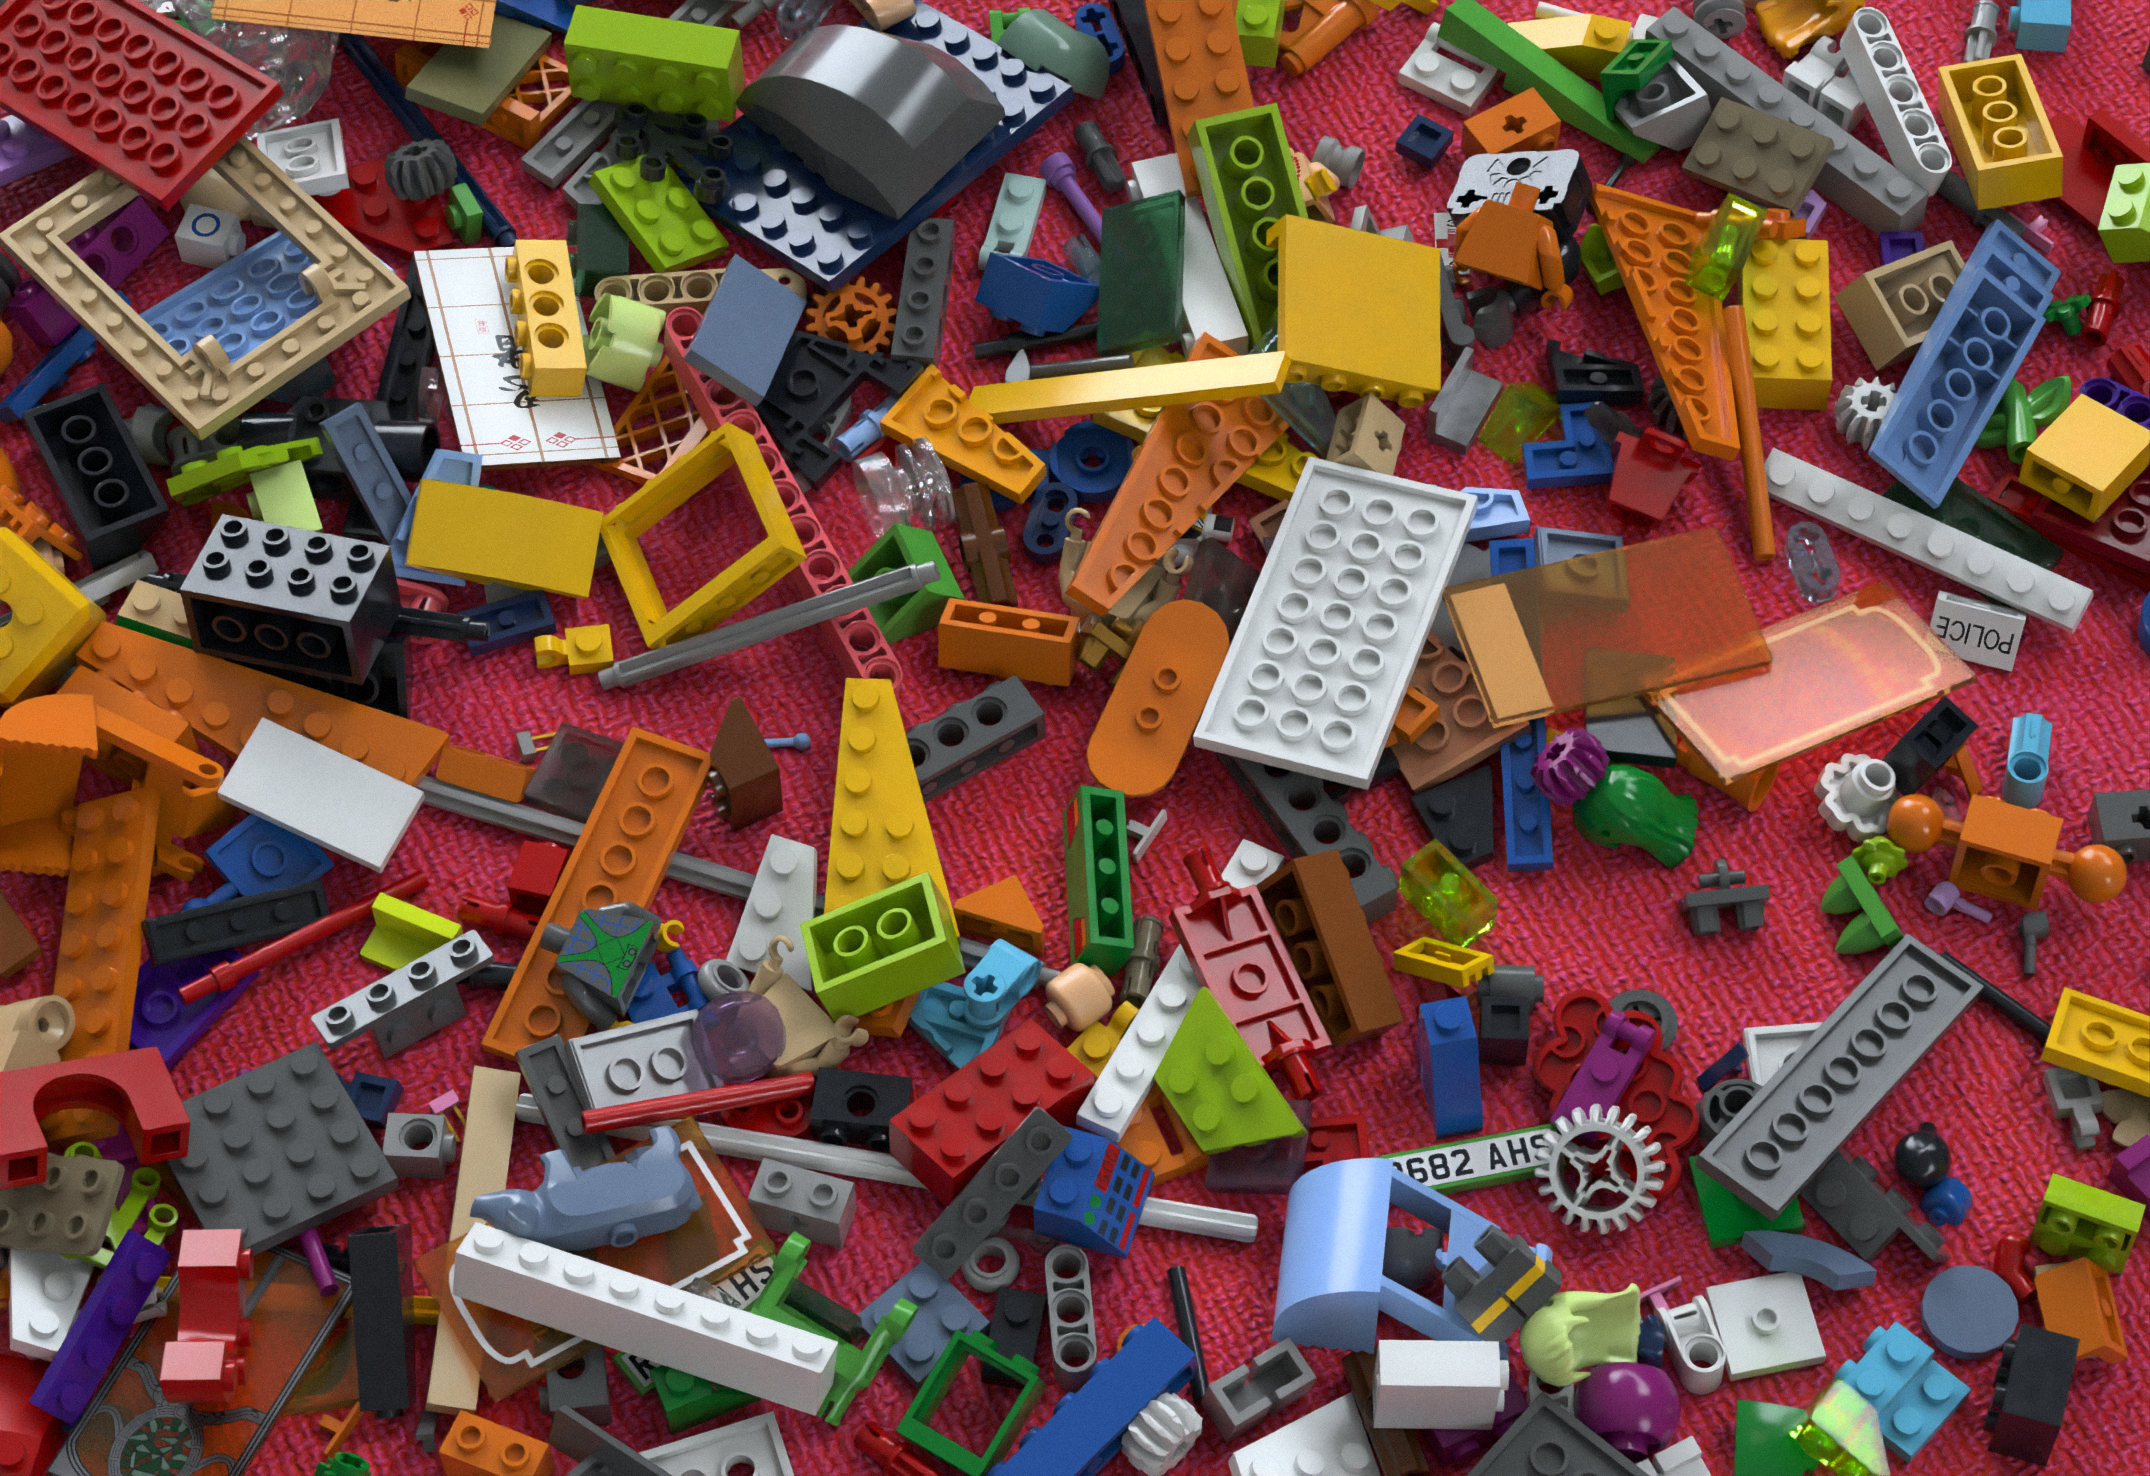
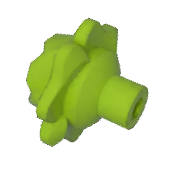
M1884 836L1865 839L1861 847L1853 849L1851 854L1862 870L1868 872V880L1873 884L1884 883L1886 877H1896L1898 871L1908 866V860L1905 858V849L1898 847L1892 840Z

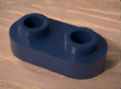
M1052 482L1043 485L1035 493L1023 532V547L1027 557L1036 563L1051 564L1060 560L1064 540L1066 537H1071V532L1065 525V517L1071 509L1078 508V500L1075 491L1070 486L1064 483ZM1053 508L1062 509V511L1057 513L1050 510ZM1077 513L1073 514L1071 517V522L1073 525L1075 523ZM1044 543H1048V544H1050L1051 546H1049V547H1041V546H1039V545L1044 544Z

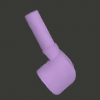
M1948 881L1938 883L1924 902L1926 908L1938 916H1944L1953 907L1959 912L1962 911L1988 924L1993 913L1960 897L1957 887Z

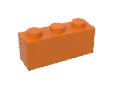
M949 598L938 626V667L956 669L961 672L971 671L997 675L1006 679L1016 675L1019 679L1042 682L1046 685L1069 686L1079 662L1075 659V656L1079 650L1080 617Z

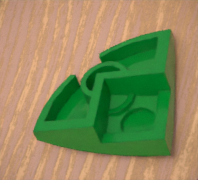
M1737 1400L1735 1407V1450L1732 1476H1802L1808 1469V1474L1812 1475L1827 1450L1833 1419L1790 1406Z

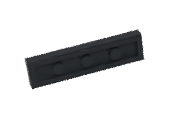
M316 880L145 919L141 922L152 967L285 937L329 915L330 912L321 880Z

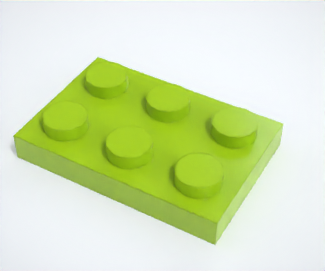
M648 153L640 155L634 160H626L593 172L588 181L589 185L656 273L678 272L724 255L729 243L667 162L665 177L659 182L646 181L639 175L641 159L647 156Z

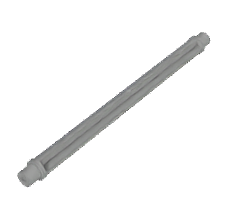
M934 560L921 565L913 563L894 571L626 660L615 662L614 667L598 672L599 680L604 690L617 686L625 688L629 685L819 622L924 589L925 584L940 580V573Z

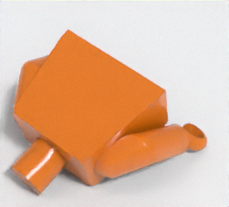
M1516 182L1508 205L1487 199L1481 207L1474 210L1457 226L1453 256L1455 264L1452 265L1455 282L1458 285L1469 286L1471 284V280H1466L1459 274V271L1466 272L1469 268L1541 291L1544 285V287L1549 289L1541 298V304L1546 309H1550L1555 304L1554 296L1560 300L1562 311L1573 302V291L1568 285L1564 284L1565 277L1557 233L1553 229V221L1533 213L1540 193L1539 188Z

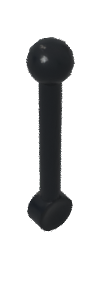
M1622 153L1621 163L1605 186L1613 188L1627 167L1633 166L1636 163V159ZM1588 199L1586 210L1590 215H1595L1590 199Z

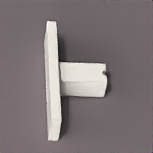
M1162 809L1150 827L1132 819L1129 821V825H1126L1127 834L1141 840L1132 852L1134 862H1139L1167 821L1166 810Z

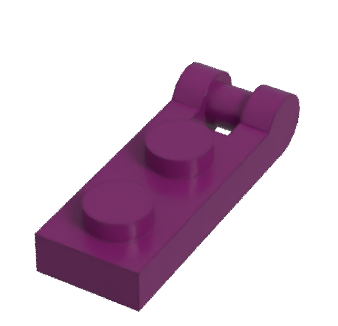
M1613 1010L1607 1017L1602 1032L1550 1119L1551 1126L1557 1128L1555 1121L1561 1116L1567 1118L1574 1125L1572 1110L1580 1107L1587 1119H1590L1589 1111L1593 1104H1600L1603 1118L1606 1119L1609 1109L1613 1105H1618L1649 1052L1657 1031L1644 1024L1639 1028L1627 1022L1628 1017ZM1618 1038L1631 1044L1626 1055L1613 1049ZM1601 1131L1585 1132L1574 1138L1593 1147Z

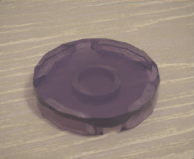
M730 991L713 998L700 1010L692 1027L691 1043L700 1065L706 1071L708 1070L712 1075L717 1076L718 1079L728 1083H747L764 1076L773 1068L772 1064L777 1060L778 1056L781 1057L786 1046V1028L778 1008L765 996L752 991Z

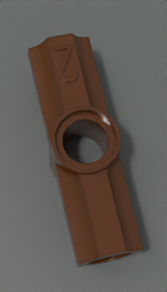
M978 482L963 484L959 489L952 491V505L960 530L959 546L966 573L971 574L977 602L1018 608L1017 593L1009 568L1011 561L1008 541L1004 527L998 525L989 485H983Z
M1374 1347V1354H1368L1365 1351L1357 1353L1352 1351L1343 1357L1341 1364L1363 1419V1426L1368 1441L1373 1445L1384 1476H1430V1469L1414 1429L1373 1428L1372 1380L1378 1347Z

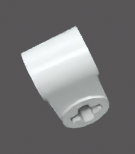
M1699 1295L1693 1297L1692 1303L1669 1310H1666L1664 1307L1655 1308L1654 1316L1663 1326V1346L1670 1355L1683 1387L1691 1393L1698 1395L1709 1394L1715 1391L1721 1384L1726 1351L1714 1325L1712 1313L1706 1299ZM1696 1360L1707 1361L1712 1366L1709 1368H1700L1695 1366L1692 1362Z

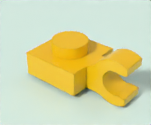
M609 624L565 628L566 640L552 635H542L534 638L537 668L546 669L569 664L570 675L596 673L614 667Z
M1128 1000L1115 1011L1106 1027L1099 1021H1096L1085 1029L1066 1049L1094 1073L1095 1083L1139 1012V1009Z

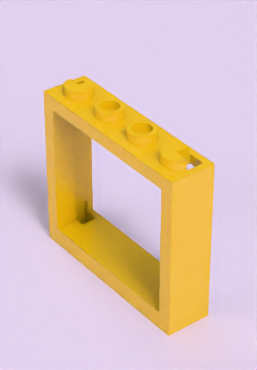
M726 422L716 431H712L706 439L689 452L679 456L676 462L662 473L648 480L623 503L616 505L614 510L602 518L600 529L601 536L645 642L653 650L712 631L807 559L754 436L729 422ZM736 462L769 537L668 613L637 538Z

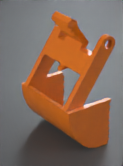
M54 694L35 697L12 706L3 714L0 719L1 871L11 870L14 873L22 871L26 874L34 872L37 875L45 873L49 876L57 874L60 877L69 875L72 869V837L75 836L78 807L73 806L82 759L84 755L97 759V737L148 761L144 783H139L136 779L132 780L131 791L150 786L161 793L151 876L155 877L168 873L180 880L192 881L194 871L202 873L204 862L198 856L170 843L172 833L184 839L236 822L239 808L218 797L217 792L225 780L223 777L224 769L221 765L95 704L94 695ZM184 779L200 787L191 790L182 785Z

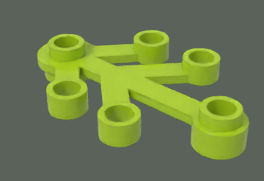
M85 1141L75 1143L64 1154V1157H74L76 1154L102 1159V1155L97 1147ZM142 1167L134 1171L130 1184V1193L119 1211H117L114 1205L104 1240L109 1241L113 1252L101 1248L93 1256L68 1253L59 1254L68 1259H80L105 1270L127 1230L132 1229L148 1200L157 1196L161 1182L160 1174L149 1167ZM146 1181L151 1183L152 1185L144 1186L141 1185L139 1182ZM168 1204L153 1206L149 1212L148 1231L144 1237L161 1246L165 1237L171 1235L176 1229L178 1221L177 1210ZM157 1218H165V1219L169 1220V1222H167V1223H162V1222H159V1221L156 1220V1219H157Z

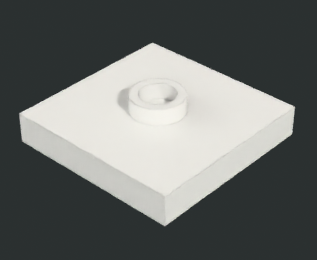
M1782 1272L1706 1287L1705 1298L1711 1310L1716 1330L1725 1347V1365L1730 1381L1825 1362L1826 1354L1801 1274Z

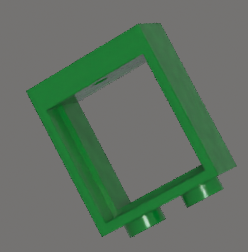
M956 1329L895 1431L904 1439L966 1476H986L995 1464L1003 1461L1047 1388V1385L1040 1377L1036 1376L1040 1368L1016 1353L1012 1360L995 1352L999 1344L977 1330H974L971 1336H968ZM969 1355L1024 1386L982 1458L927 1426Z

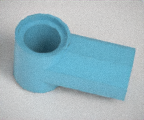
M2025 713L2023 716L2014 717L2012 720L2002 796L2007 803L2027 809L2033 808L2041 802L2049 771L2048 756L2052 723L2046 721L2043 715Z

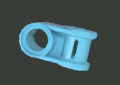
M1001 938L996 940L988 949L984 958L964 980V994L967 998L964 1003L966 1022L978 1029H991L1002 1023L1003 1019L1023 996H1026L1035 985L1041 973L1042 961Z

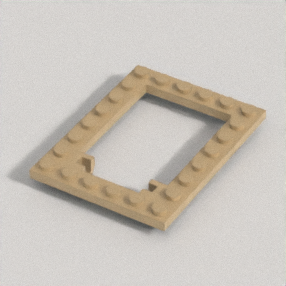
M244 135L212 168L314 262V264L299 273L298 281L302 291L307 296L315 292L319 306L233 364L230 363L221 344L210 334L196 342L192 350L181 356L66 245L67 242L140 195L104 171L96 170L0 233L1 246L200 441L411 298L409 287Z

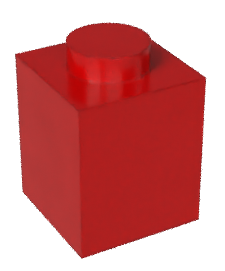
M524 840L507 885L510 902L515 903L517 909L542 916L570 858L568 850L548 841L535 843Z

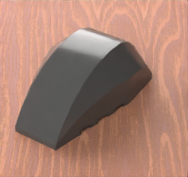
M841 24L816 27L799 37L756 77L737 99L738 110L768 135L772 133L776 136L781 146L789 153L794 152L802 158L804 166L814 174L818 172L825 178L826 184L831 189L897 220L1006 116L1004 107L986 84L955 57L931 44L867 28Z

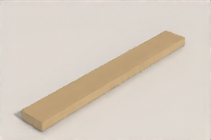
M474 1065L425 1406L426 1411L458 1415L460 1410L475 1414L484 1348L475 1338L453 1299L449 1286V1272L452 1265L455 1264L457 1249L475 1222L494 1228L490 1223L481 1218L470 1217V1211L477 1196L503 1191L506 1188L521 1073ZM461 1298L485 1338L489 1307Z

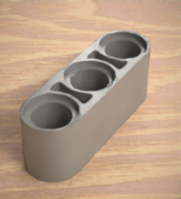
M1063 1244L1053 1248L1045 1259L1046 1294L1053 1367L1056 1382L1067 1391L1078 1392L1088 1382V1375L1097 1364L1089 1266L1086 1254L1080 1248L1074 1245ZM1065 1269L1078 1273L1069 1279H1063L1056 1275ZM1068 1313H1076L1082 1317V1319L1074 1323L1064 1322L1060 1318ZM1072 1357H1080L1087 1361L1083 1366L1077 1368L1070 1367L1064 1363Z

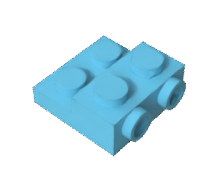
M1895 1321L1887 1331L1883 1327L1878 1326L1870 1334L1862 1347L1867 1353L1857 1364L1848 1359L1840 1367L1832 1380L1837 1386L1831 1404L1909 1464L1969 1397L1971 1388L1932 1359L1935 1350Z

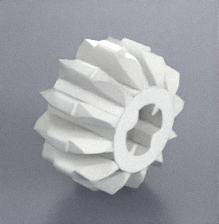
M1878 376L1872 383H1867L1859 377L1854 386L1845 385L1841 391L1840 398L1835 402L1833 414H1835L1834 418L1836 419L1837 433L1846 434L1848 445L1856 441L1861 442L1864 452L1873 443L1896 395L1895 383L1886 386L1880 385Z
M1167 1392L1161 1394L1156 1400L1150 1401L1143 1411L1138 1412L1136 1419L1128 1425V1431L1122 1437L1121 1451L1139 1471L1142 1470L1148 1476H1162L1168 1469H1174L1176 1464L1186 1457L1189 1449L1195 1446V1440L1202 1432L1203 1418L1195 1412L1196 1408L1186 1399L1182 1400L1175 1393L1169 1394Z

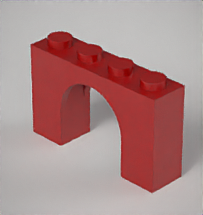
M157 1046L0 1072V1190L46 1182L48 1145L39 1123L47 1116L67 1109L96 1110L116 1119L125 1128L140 1165L188 1157L190 1120Z

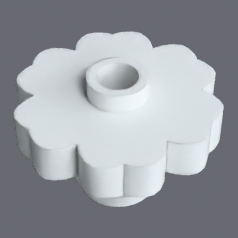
M1847 753L1837 763H1828L1819 774L1818 782L1814 786V793L1823 800L1818 806L1819 814L1827 821L1830 828L1835 831L1846 829L1850 838L1857 842L1873 839L1875 836H1882L1884 832L1888 833L1886 828L1887 814L1891 806L1901 798L1898 795L1900 792L1895 788L1896 778L1893 769L1886 762L1879 759H1871L1865 754L1854 755Z

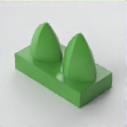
M1851 855L1836 864L1841 875L1825 891L1820 907L1823 912L1831 914L1850 913L1862 907L1864 909L1843 930L1835 951L1842 954H1858L1876 949L1885 943L1892 950L1903 939L1904 935L1868 880V877Z

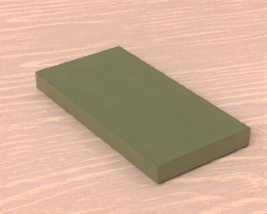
M495 13L489 48L443 44L406 86L405 99L482 126L551 45L552 33Z

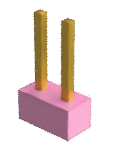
M453 1089L428 1103L433 1115H445L454 1110L465 1127L466 1120L458 1109L461 1106L460 1100ZM446 1118L449 1131L451 1133L456 1134L448 1119ZM456 1134V1142H457V1144H458V1143H460L461 1141H460L459 1137H458L457 1134Z

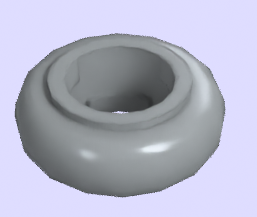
M711 959L700 967L697 975L701 991L711 1002L726 1009H737L742 1006L750 983L746 975L733 963L723 959Z
M987 1236L961 1265V1272L966 1282L976 1290L986 1293L998 1292L999 1287L1008 1288L1016 1280L1020 1270V1257L1015 1247L1007 1240L996 1236ZM986 1256L999 1257L1005 1263L995 1273L982 1272L976 1266L978 1261Z

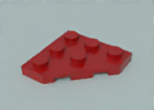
M387 157L347 167L350 188L341 189L340 192L331 196L311 195L320 206L358 241L375 248H379L382 245L397 251L400 254V258L410 262L414 251L455 249L438 194L432 195L429 199L425 197L417 201L398 199L397 195L392 193L391 187L388 186L385 178L384 163Z

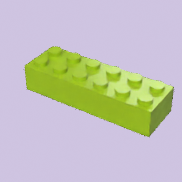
M1273 103L1195 120L1186 135L1219 257L1248 333L1249 355L1277 352L1278 249L1266 247V231L1285 214L1309 219L1278 105Z

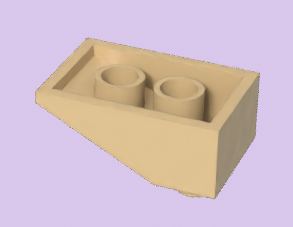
M1951 240L1863 273L1835 296L1837 303L1876 371L1917 354L1931 325L1965 266Z

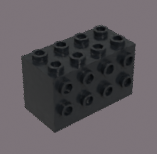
M226 514L221 515L180 588L194 652L363 685L402 610L390 546Z

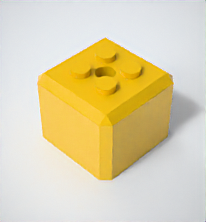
M0 527V602L8 603L12 609L10 622L0 627V706L9 709L22 701L45 696L76 663L75 654L102 621L106 622V613L27 541L7 527Z

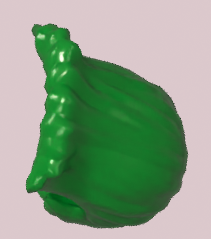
M1611 765L1604 769L1606 772L1605 777L1597 781L1595 784L1596 789H1591L1586 793L1584 799L1580 800L1577 798L1571 805L1575 826L1580 835L1586 840L1611 849H1617L1619 847L1617 843L1641 847L1650 852L1667 868L1673 869L1681 864L1684 859L1689 857L1691 851L1696 846L1693 840L1697 836L1694 831L1699 825V820L1696 818L1699 809L1696 807L1697 801L1692 799L1688 793L1685 795L1671 794L1656 776L1632 766Z

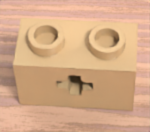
M1370 392L1339 410L1326 460L1394 476L1393 473L1398 454L1402 448L1401 441L1406 424Z

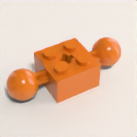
M1910 794L1901 797L1891 806L1887 814L1886 828L1888 835L1898 847L1904 848L1905 851L1912 853L1924 852L1937 844L1957 849L1948 882L1953 883L1958 889L2037 911L2048 874L2066 879L2077 897L2094 904L2105 903L2117 897L2123 890L2127 880L2126 864L2121 855L2114 849L2100 844L2083 847L2075 854L2056 849L2063 818L2052 816L2047 811L2041 809H2027L2012 805L1998 797H1984L1972 794L1964 823L1945 818L1940 805L1932 798L1922 794Z

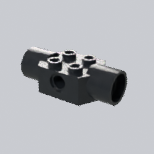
M302 396L287 413L247 411L239 425L237 446H242L244 451L260 445L270 446L318 437L323 454L302 462L313 499L339 501L354 499L361 502L319 423L356 402L362 403L404 482L420 483L435 450L440 449V436L437 426L432 422L393 420L385 401Z

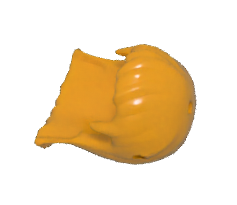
M1769 0L1758 3L1754 7L1759 31L1762 32V37L1767 40L1769 47H1775L1777 53H1780L1783 59H1793L1798 54L1801 46L1818 41L1823 36L1831 37L1845 31L1854 13L1858 9L1865 7L1866 0Z

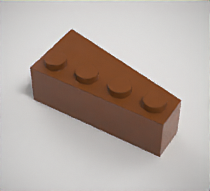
M1338 849L1295 858L1256 885L1280 937H1282L1291 953V960L1299 977L1305 979L1311 988L1308 996L1336 1048L1380 1037L1404 1022L1398 999L1393 994L1383 968L1382 957L1375 947L1367 926L1365 913L1360 908L1350 882L1349 871L1344 865Z

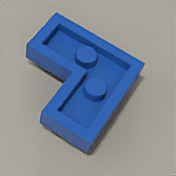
M1603 401L1561 404L1559 418L1563 440L1522 443L1521 455L1527 489L1610 483L1614 463Z

